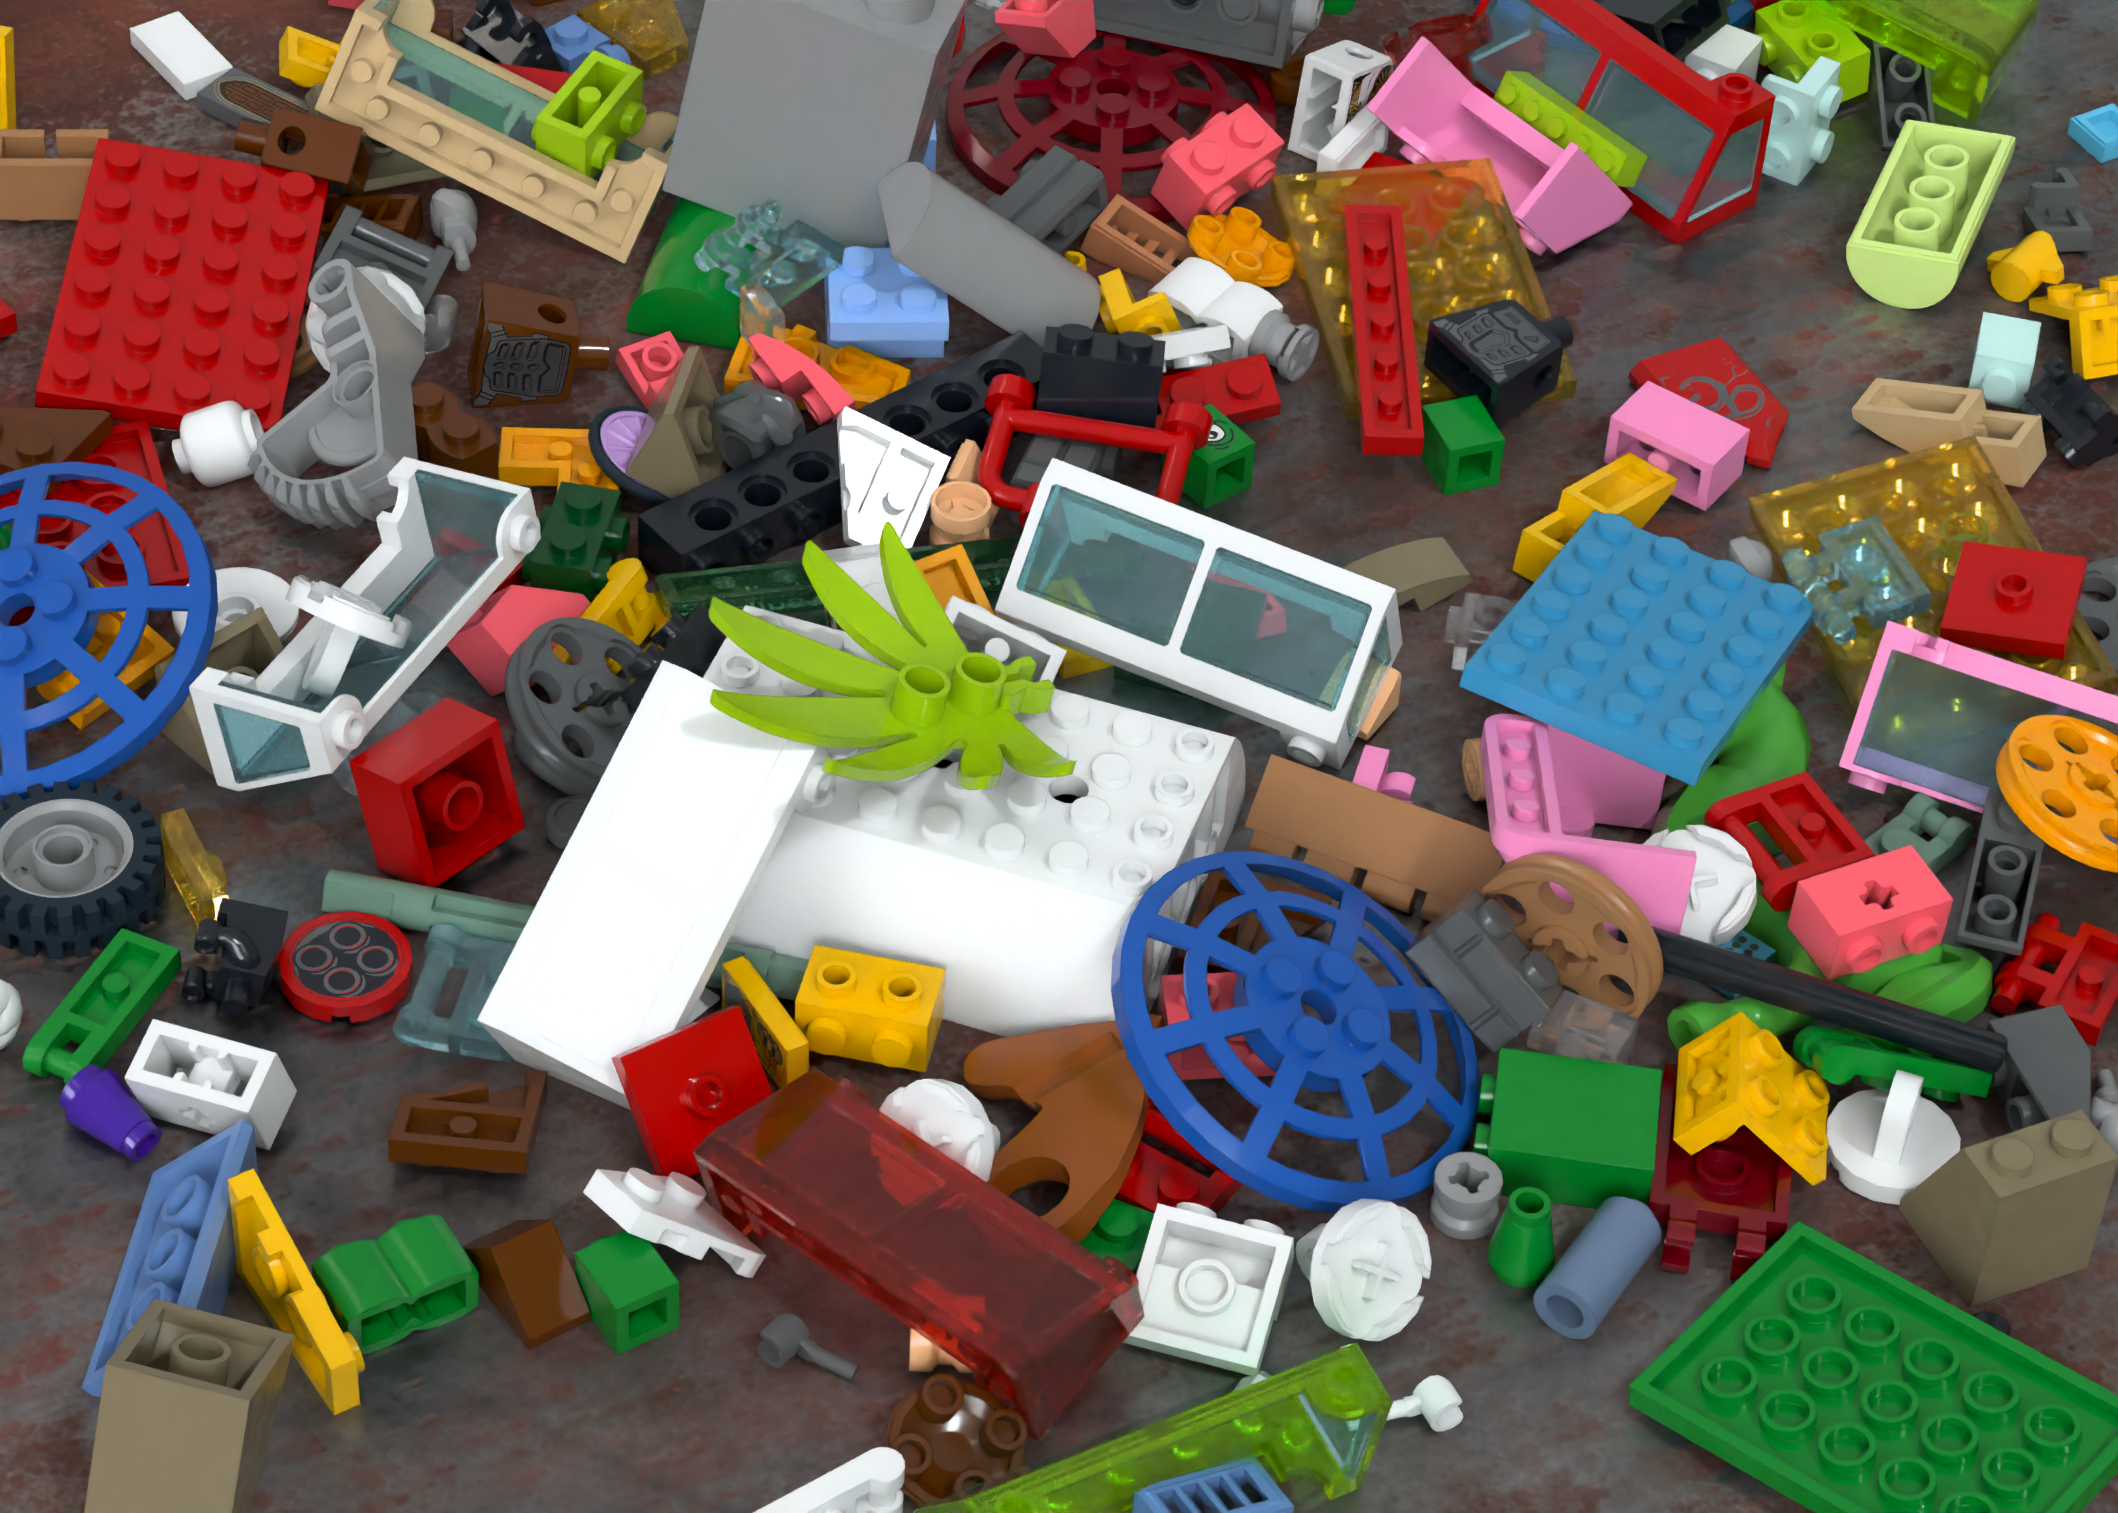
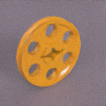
M2040 715L2021 722L2014 729L1996 759V777L2007 803L2033 833L2054 849L2085 865L2118 873V845L2109 841L2103 835V833L2108 834L2118 841V774L2115 772V770L2118 771V736L2090 722L2063 715ZM2058 742H2061V743L2067 745V746L2070 747L2076 754L2067 751V750L2064 749L2061 745H2059ZM2022 758L2036 764L2041 771L2029 766ZM2044 804L2054 807L2064 817L2056 815L2051 810H2049Z

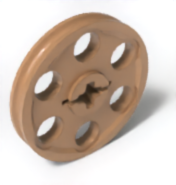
M1550 854L1524 855L1505 863L1479 892L1485 901L1489 899L1495 900L1506 909L1514 923L1513 933L1530 952L1538 950L1546 955L1557 970V983L1560 986L1574 989L1585 1002V1005L1573 1002L1562 990L1552 1008L1543 1017L1569 1030L1591 1034L1610 1033L1621 1030L1633 1023L1656 996L1663 978V957L1657 936L1637 904L1619 886L1598 871L1566 857ZM1549 882H1555L1563 886L1572 896L1574 903L1564 901L1555 895L1550 888ZM1502 894L1515 898L1523 906L1526 914L1517 913L1504 902ZM1603 923H1609L1619 928L1625 934L1628 943L1617 941L1611 937L1605 930ZM1609 974L1625 980L1630 985L1634 995L1620 991L1613 985Z

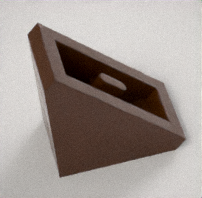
M552 1219L517 1220L462 1246L479 1272V1286L529 1350L590 1321L589 1307Z

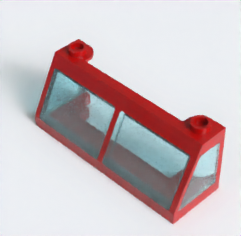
M1480 0L1451 63L1473 86L1492 99L1500 86L1506 70L1529 72L1646 154L1648 158L1634 187L1617 186L1633 202L1629 209L1632 213L1675 244H1679L1756 204L1775 102L1774 94L1753 81L1749 76L1741 73H1728L1711 81L1707 80L1594 0Z

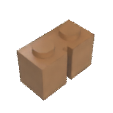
M0 129V220L24 222L32 220L78 221L98 137L110 139L109 129H56L58 158H47L45 129Z

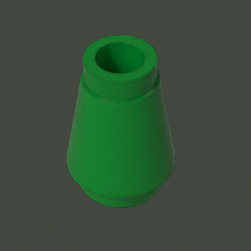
M1521 1187L1512 1192L1487 1246V1259L1494 1274L1500 1281L1513 1287L1526 1288L1538 1284L1551 1272L1555 1265L1556 1255L1550 1210L1551 1201L1548 1195L1538 1188Z

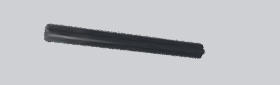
M1652 926L1662 951L1663 971L1990 1073L1998 1072L2004 1062L2008 1048V1039L2002 1034ZM1619 930L1617 941L1628 943L1625 934Z

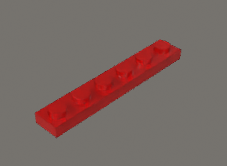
M1344 204L1342 225L1362 454L1422 456L1424 429L1402 206Z

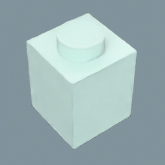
M1983 312L1968 388L1983 390L1985 403L2019 409L2026 402L2024 394L2028 392L2041 322Z

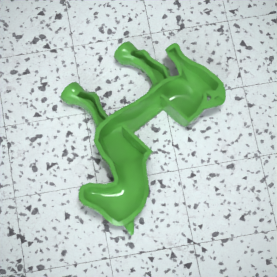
M1786 661L1715 758L1719 763L1708 768L1695 787L1686 783L1676 792L1656 815L1650 837L1666 829H1669V833L1676 830H1686V825H1705V813L1715 802L1807 770L1812 745L1801 711L1782 691ZM1758 821L1746 824L1771 856L1781 851L1780 847ZM1756 878L1757 903L1748 924L1742 930L1776 950L1774 957L1783 967L1827 980L1788 928L1787 924L1791 909L1783 912L1774 911L1761 895L1762 885ZM1941 942V944L1935 945L1925 953L1917 955L1908 954L1881 963L1868 972H1854L1830 981L1966 1023L1985 1009L1992 995L1993 969L1992 963L1979 952ZM1744 996L1719 1003L1691 999L1674 1008L1667 1018L1669 1037L1679 1053V1048L1740 1011L1761 1030L1767 1029L1776 1037L1788 1031L1810 1025L1820 1019ZM1844 1028V1029H1842V1030H1845V1031L1861 1033V1032H1858V1031H1855V1030H1852V1029H1849V1028ZM1854 1076L1845 1083L1835 1085L1845 1086L1853 1080Z

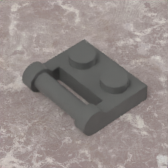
M347 204L313 267L310 282L322 266L335 259H346L356 268L370 266L387 270L413 289L424 308L425 314L440 283H442L446 276L455 251L441 245L434 249L363 218L364 211Z

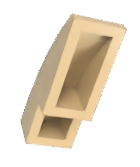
M1876 378L1851 409L1854 420L1905 451L1951 471L1989 482L2023 488L2047 456L2041 416L1986 410L1984 391L1980 389Z

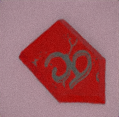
M1718 337L1640 360L1629 372L1628 379L1638 390L1647 381H1650L1750 429L1745 456H1748L1746 463L1770 469L1780 436L1784 432L1788 421L1789 411L1724 339Z

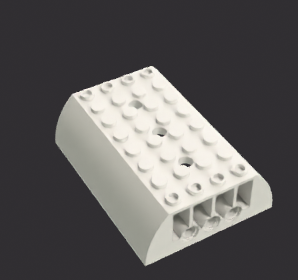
M745 605L743 611L791 632L895 669L871 655L844 631ZM726 637L703 679L727 692L788 697H848L822 691L790 679L757 661L728 637ZM1055 689L1048 712L1040 714L1019 712L1014 716L1054 751L1069 760H1077L1072 775L1052 778L1025 775L1013 769L1003 757V770L996 787L983 790H967L961 787L957 780V770L963 753L961 749H953L942 759L954 762L946 769L932 766L917 775L900 780L871 782L834 775L831 789L826 799L820 805L813 804L804 813L793 811L727 943L775 951L776 954L808 960L814 945L944 968L946 969L943 1019L1004 1037L1077 1024L1115 1021L1111 995L1112 956L1120 929L1136 902L1164 874L1191 859L1224 851L1244 807L1246 769L1243 747L1240 740L1236 737ZM886 746L872 748H824L831 759L839 760ZM1061 794H1072L1080 798L1076 799L1073 803H1064L1056 800L1054 797ZM1209 873L1198 875L1180 886L1165 900L1157 915L1189 926ZM1147 938L1143 961V984L1148 1012H1150L1159 993L1161 975H1167L1179 949L1151 938Z

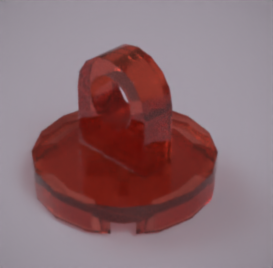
M1458 13L1416 22L1413 26L1408 27L1410 35L1399 39L1398 31L1394 30L1382 40L1385 55L1392 59L1393 64L1400 65L1423 36L1476 87L1470 51L1488 44L1494 37L1488 16L1481 13L1477 15V21L1474 23L1472 15Z

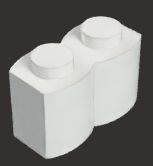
M1196 257L1185 259L1148 291V297L1159 292L1166 293L1183 330L1228 325L1231 348L1208 352V358L1213 359L1212 363L1215 365L1249 357V344L1262 318L1269 311L1275 309L1283 312V305L1268 291L1251 283L1235 282L1219 266Z

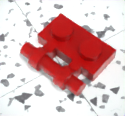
M2041 913L2036 918L2034 924L2027 926L2021 956L2016 955L2013 961L2004 963L1994 980L1996 992L1991 999V1005L2000 1014L2011 1015L2015 1012L2019 1003H2024L2028 1000L2038 1003L2036 1010L2061 1004L2085 1043L2096 1046L2118 1005V935L2082 922L2075 937H2071L2059 932L2061 923L2056 916L2050 913ZM2048 963L2058 966L2054 974L2041 970L2039 967Z

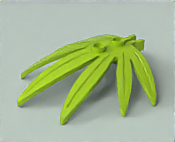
M885 522L880 536V559L888 595L901 624L811 540H808L806 543L802 564L815 592L839 626L863 649L895 669L791 632L740 610L716 597H713L709 608L710 620L724 635L747 654L772 670L799 683L822 691L848 696H767L713 689L709 702L714 708L763 732L805 744L835 748L886 746L845 759L833 760L825 758L822 769L824 772L860 781L885 782L900 780L931 768L953 749H961L963 753L957 770V780L960 786L967 790H983L996 787L1003 770V757L1013 769L1033 777L1052 778L1073 774L1077 760H1069L1054 751L1014 716L1019 712L1025 714L1048 712L1055 690L1053 683L1049 679L1031 682L1037 665L1031 656L1016 659L1010 665H1003L998 659L988 654L968 652L890 522Z

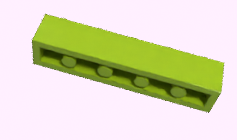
M1506 70L1493 100L1565 150L1570 142L1576 144L1616 186L1634 187L1648 158L1646 154L1529 72Z

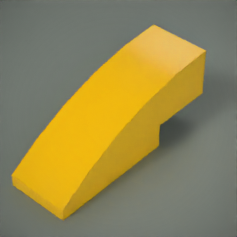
M1631 452L1625 454L1563 489L1558 509L1522 530L1512 570L1535 582L1595 510L1602 514L1611 513L1623 516L1631 521L1633 526L1642 529L1675 490L1678 479Z

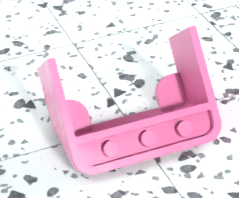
M1423 36L1366 107L1404 143L1399 153L1413 165L1428 169L1432 165L1447 177L1476 186L1475 197L1516 226L1518 231L1514 234V237L1538 256H1541L1546 249L1556 255L1618 223L1633 205V202L1580 147L1570 142L1564 150L1473 86Z
M1495 714L1488 717L1483 726L1480 754L1491 841L1504 862L1507 863L1530 854H1550L1580 862L1598 871L1619 886L1637 904L1651 926L1680 934L1697 859L1696 851L1591 838L1595 823L1652 830L1656 815L1658 814L1666 774L1530 716ZM1549 882L1550 888L1555 895L1564 901L1574 903L1572 896L1563 886L1555 882ZM1603 923L1608 934L1617 940L1620 929L1612 924Z

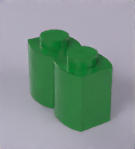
M427 1215L404 1219L393 1225L378 1239L338 1244L311 1264L312 1277L324 1294L343 1333L348 1331L354 1337L362 1355L389 1347L408 1336L414 1330L433 1329L463 1317L479 1305V1272L441 1215Z

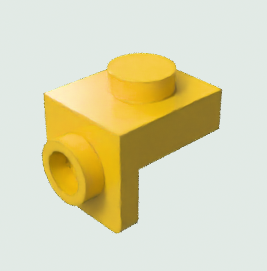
M287 26L279 41V76L290 79L296 85L305 88L325 83L344 37L340 44Z
M1120 267L1098 276L1106 298L1100 301L1099 313L1109 334L1136 331L1150 336L1183 330L1165 292H1159L1136 302Z

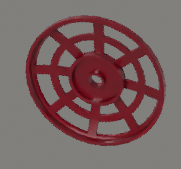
M1096 30V38H1104L1102 49L1083 51L1074 58L1030 54L1019 51L1006 64L997 84L965 90L968 79L983 64L1010 48L1021 50L1005 32L998 34L978 47L960 65L950 83L946 100L947 135L956 156L975 178L988 189L1001 196L1018 180L1020 173L1015 171L1036 151L1045 155L1055 145L1073 154L1077 161L1083 160L1102 171L1105 176L1108 201L1110 203L1117 194L1121 196L1122 172H1136L1163 167L1164 164L1160 159L1169 146L1182 137L1190 141L1199 135L1204 125L1219 112L1224 111L1226 114H1231L1248 103L1275 132L1277 130V113L1274 98L1265 80L1249 62ZM1126 39L1150 43L1170 52L1152 58L1139 52L1127 50ZM1036 56L1056 65L1048 78L1016 81L1021 70ZM1216 59L1241 77L1257 96L1260 106L1228 96L1227 87L1221 75L1207 60ZM1189 64L1193 65L1205 78L1211 91L1179 85L1172 71ZM1046 96V109L1049 116L1033 126L1020 112L1015 98ZM997 101L998 110L1004 123L1018 140L999 157L995 158L972 133L965 117L964 108ZM1179 103L1211 109L1206 120L1192 134H1189L1175 122L1178 116ZM1063 131L1078 140L1100 145V152L1075 148L1053 138ZM1160 136L1170 144L1167 147L1152 151L1123 154V146L1146 143ZM1153 195L1123 197L1162 223L1177 221Z

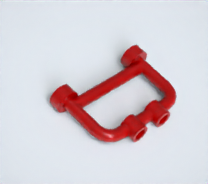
M1013 374L997 375L991 380L985 399V408L993 417L978 465L977 482L982 488L987 490L991 497V502L995 506L1020 512L1018 521L1023 528L1025 527L1040 482L1030 484L1026 489L1007 485L1001 478V472L1013 432L1017 431L1164 454L1166 459L1155 497L1178 505L1193 450L1203 448L1208 443L1213 417L1206 408L1187 401L1175 402L1167 407L1161 429L1033 410L1037 391L1031 382ZM1048 500L1035 531L1037 534H1046L1054 529ZM1113 532L1108 542L1113 539L1115 532ZM1087 539L1088 541L1094 543H1107L1106 541L1100 539Z

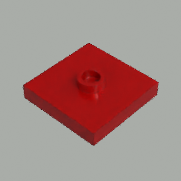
M1964 541L1940 625V638L1962 646L2064 660L2087 574V557Z
M728 1006L612 1057L655 1175L668 1177L671 1172H677L690 1177L787 1133L740 1006Z

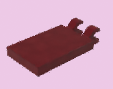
M1665 1063L1660 1094L1655 1167L1647 1206L1653 1212L1658 1223L1666 1224L1661 1269L1684 1273L1689 1272L1691 1249L1694 1247L1696 1229L1735 1235L1730 1280L1737 1281L1764 1255L1765 1241L1777 1242L1786 1233L1792 1167L1745 1125L1740 1126L1726 1140L1715 1141L1692 1156L1673 1140L1678 1065Z

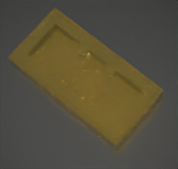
M184 808L161 814L162 819L159 821L165 865L197 927L205 918L216 920L222 897L229 899L226 891L227 878L218 853L216 851L210 853L205 851Z

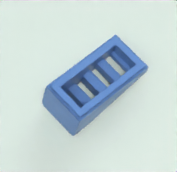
M1255 1456L1147 1486L1134 1493L1132 1513H1202L1198 1507L1205 1504L1211 1513H1293L1294 1505ZM1249 1483L1263 1501L1253 1504L1240 1487ZM1227 1494L1237 1508L1229 1510L1219 1497Z

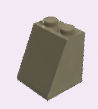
M2082 1109L1961 1149L1900 1201L1898 1210L1971 1308L2088 1267L2118 1165V1155Z
M154 1298L105 1364L84 1513H250L284 1384L295 1334Z

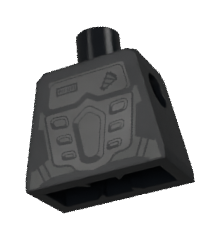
M1505 299L1431 320L1429 323L1424 366L1458 398L1477 395L1496 426L1499 427L1554 390L1558 384L1563 350L1573 344V331L1569 322L1562 315L1556 314L1539 322L1518 301Z

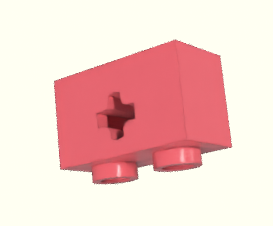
M1908 845L1798 881L1787 926L1825 978L1830 981L1854 972L1865 973L1881 963L1908 954H1922L1932 949L1935 945L1941 944L1953 898L1914 847Z

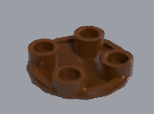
M936 1374L928 1378L923 1385L909 1391L890 1414L883 1440L884 1447L896 1450L905 1461L904 1483L900 1490L922 1509L933 1513H985L1001 1505L1019 1483L1025 1461L1024 1442L1027 1437V1426L1019 1413L1009 1409L1008 1405L987 1388L962 1379H956L949 1374Z

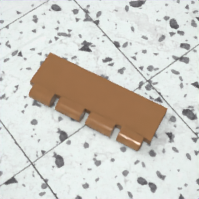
M1273 754L1269 758L1244 825L1254 830L1248 851L1284 856L1297 860L1302 847L1307 849L1303 863L1323 869L1353 886L1356 883L1360 869L1367 871L1361 891L1383 905L1410 914L1420 891L1426 892L1427 895L1422 906L1420 918L1430 922L1434 921L1444 912H1447L1472 890L1476 889L1479 893L1505 863L1493 845L1489 831Z

